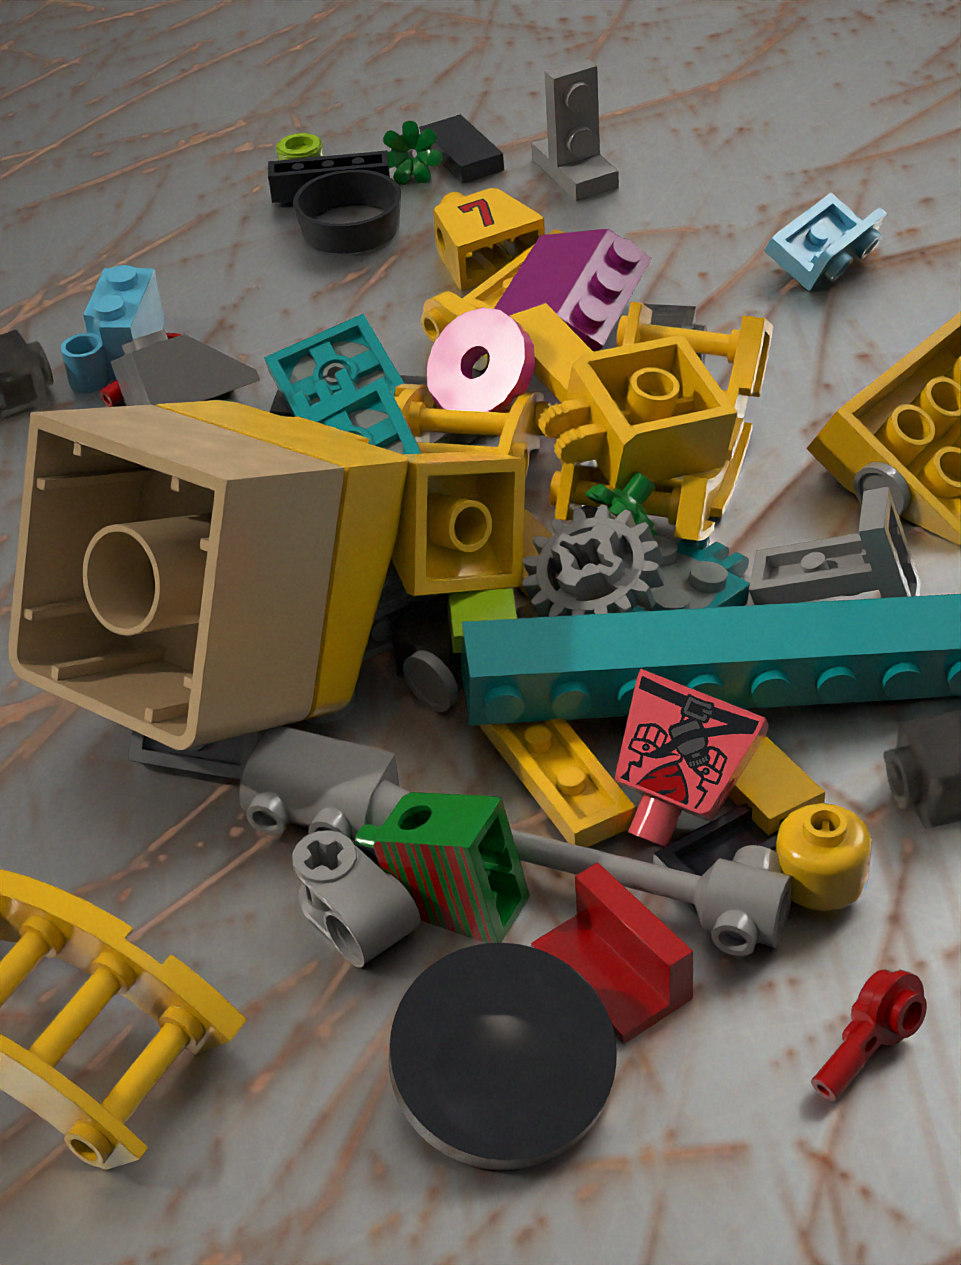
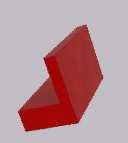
M597 862L575 876L577 915L533 941L531 947L559 958L586 979L602 1000L612 1022L615 1037L624 1045L693 999V950Z

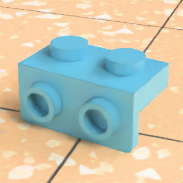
M829 193L772 236L764 251L803 287L810 291L826 278L831 282L838 279L853 261V256L857 255L860 259L867 256L881 240L882 234L877 230L888 214L879 207L862 220L834 194Z

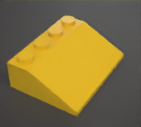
M961 311L839 408L806 448L846 490L854 494V477L865 465L871 462H882L892 466L903 476L911 494L909 507L900 517L958 546L961 545Z

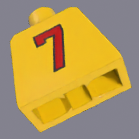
M498 188L485 189L467 196L460 192L448 193L433 210L438 254L461 291L482 284L534 245L540 235H545L544 217Z

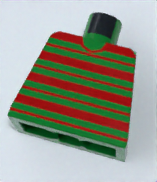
M411 792L402 796L382 826L364 824L356 834L354 845L385 873L391 874L399 880L413 898L419 910L421 921L484 943H501L530 897L501 797Z

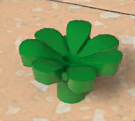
M406 121L402 125V135L392 130L385 133L383 142L391 148V151L388 152L389 168H397L393 179L398 184L405 185L411 178V175H414L418 183H426L431 178L428 166L436 167L441 164L442 153L438 150H433L431 147L437 140V135L432 129H425L419 134L416 122ZM413 150L417 152L416 157H413Z
M636 472L622 491L618 488L608 489L599 483L597 486L593 485L585 493L586 497L595 503L607 505L608 510L616 517L625 509L630 511L635 524L638 525L646 522L654 538L656 531L653 529L655 523L647 517L646 509L642 505L657 486L641 473Z

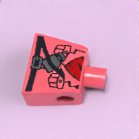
M640 669L636 679L615 774V781L621 786L643 795L628 833L661 847H666L669 845L682 811L711 822L766 736L769 728L766 718Z

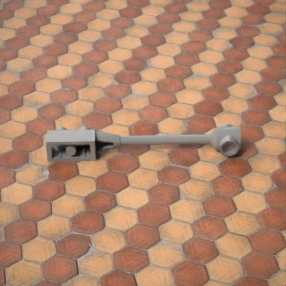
M278 726L267 729L249 757L242 774L239 796L241 807L246 812L248 821L254 828L264 834L279 835L283 832L286 825L290 823L309 828V834L330 830L340 832L355 840L357 832L364 824L382 826L402 796L411 792L399 787L395 753ZM511 829L520 861L576 875L598 862L624 887L694 904L702 928L711 931L714 944L728 954L746 956L753 952L756 943L776 948L781 940L791 905L792 876L781 872L782 868L778 853L769 848L756 845L742 847L736 852L733 861L719 858L702 876Z

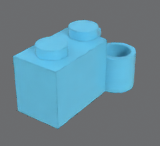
M119 265L103 269L83 314L87 333L70 336L61 344V354L71 389L83 393L94 392L105 387L110 380H117L110 362L125 355L122 345L162 329L165 319L155 268H135L130 265Z

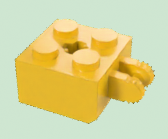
M682 334L585 353L571 367L566 401H563L562 404L550 405L548 409H544V412L540 414V419H538V426L546 438L550 437L551 440L557 438L556 444L553 445L555 448L554 452L562 463L565 462L567 465L572 463L574 465L575 462L583 463L595 460L611 487L622 490L636 472L641 473L654 483L690 475L691 473L724 467L738 412Z

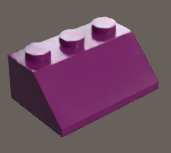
M610 229L540 235L494 309L501 310L510 316L546 303L593 352L600 351L652 257L641 251L634 242L620 237Z

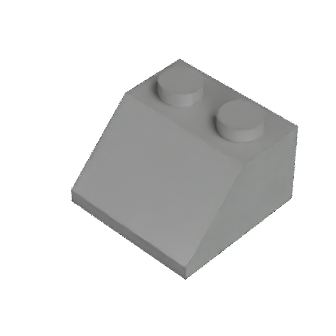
M165 329L122 345L125 355L110 362L126 406L150 404L156 406V404L204 401L260 381L256 369L186 334L168 339Z

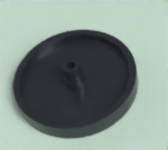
M485 943L466 947L444 956L429 966L414 980L403 996L394 1016L388 1060L391 1084L399 1106L410 1124L428 1143L447 1156L471 1166L493 1170H518L537 1166L559 1157L574 1147L592 1129L600 1117L611 1091L616 1071L617 1049L612 1022L602 1000L593 987L574 968L559 958L533 947L513 943Z

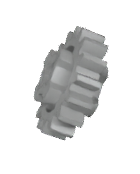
M600 505L595 518H586L581 508L574 509V522L567 526L560 520L554 519L551 521V525L555 534L550 539L542 536H535L533 539L539 556L524 557L523 564L529 577L522 580L523 586L538 617L634 612L633 609L637 605L653 608L655 600L650 588L661 587L665 581L659 567L664 563L658 542L653 539L649 525L646 522L636 525L631 512L626 509L614 520L611 518L607 505ZM629 552L633 555L631 570L627 569L629 564L626 555ZM557 573L559 574L557 580L560 585V589L558 591H556L554 588V582Z

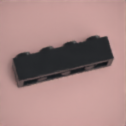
M388 151L268 161V180L272 203H293L295 194L304 184L316 177L331 172L369 170L390 177Z

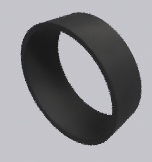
M342 170L321 175L304 184L295 194L293 205L303 237L309 245L329 253H359L385 244L397 233L400 224L401 189L396 181L379 172ZM344 205H371L385 210L373 218L354 223L335 224L314 219L324 211Z

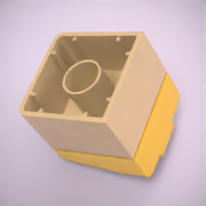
M211 400L156 404V406L150 404L30 412L8 644L9 662L14 673L25 682L176 750L197 747L332 714L344 709L350 703L354 694L397 539L408 457L369 444L370 439L299 416L283 417L230 401Z

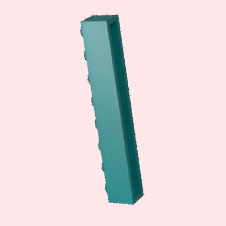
M961 594L462 622L461 673L468 723L470 726L549 721V719L558 718L572 720L628 716L640 669L742 709L961 696Z

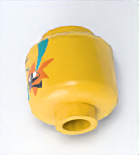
M826 803L812 804L791 812L780 824L776 840V852L778 853L782 873L792 876L791 901L807 909L830 911L842 909L859 899L868 885L872 838L867 824L856 813L839 805Z

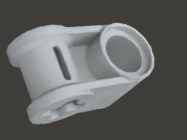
M330 830L317 831L305 836L296 844L292 853L294 872L303 882L298 892L300 909L304 916L331 939L338 951L354 966L359 968L364 966L420 926L419 910L407 889L399 880L379 868L353 844L349 837L340 832Z

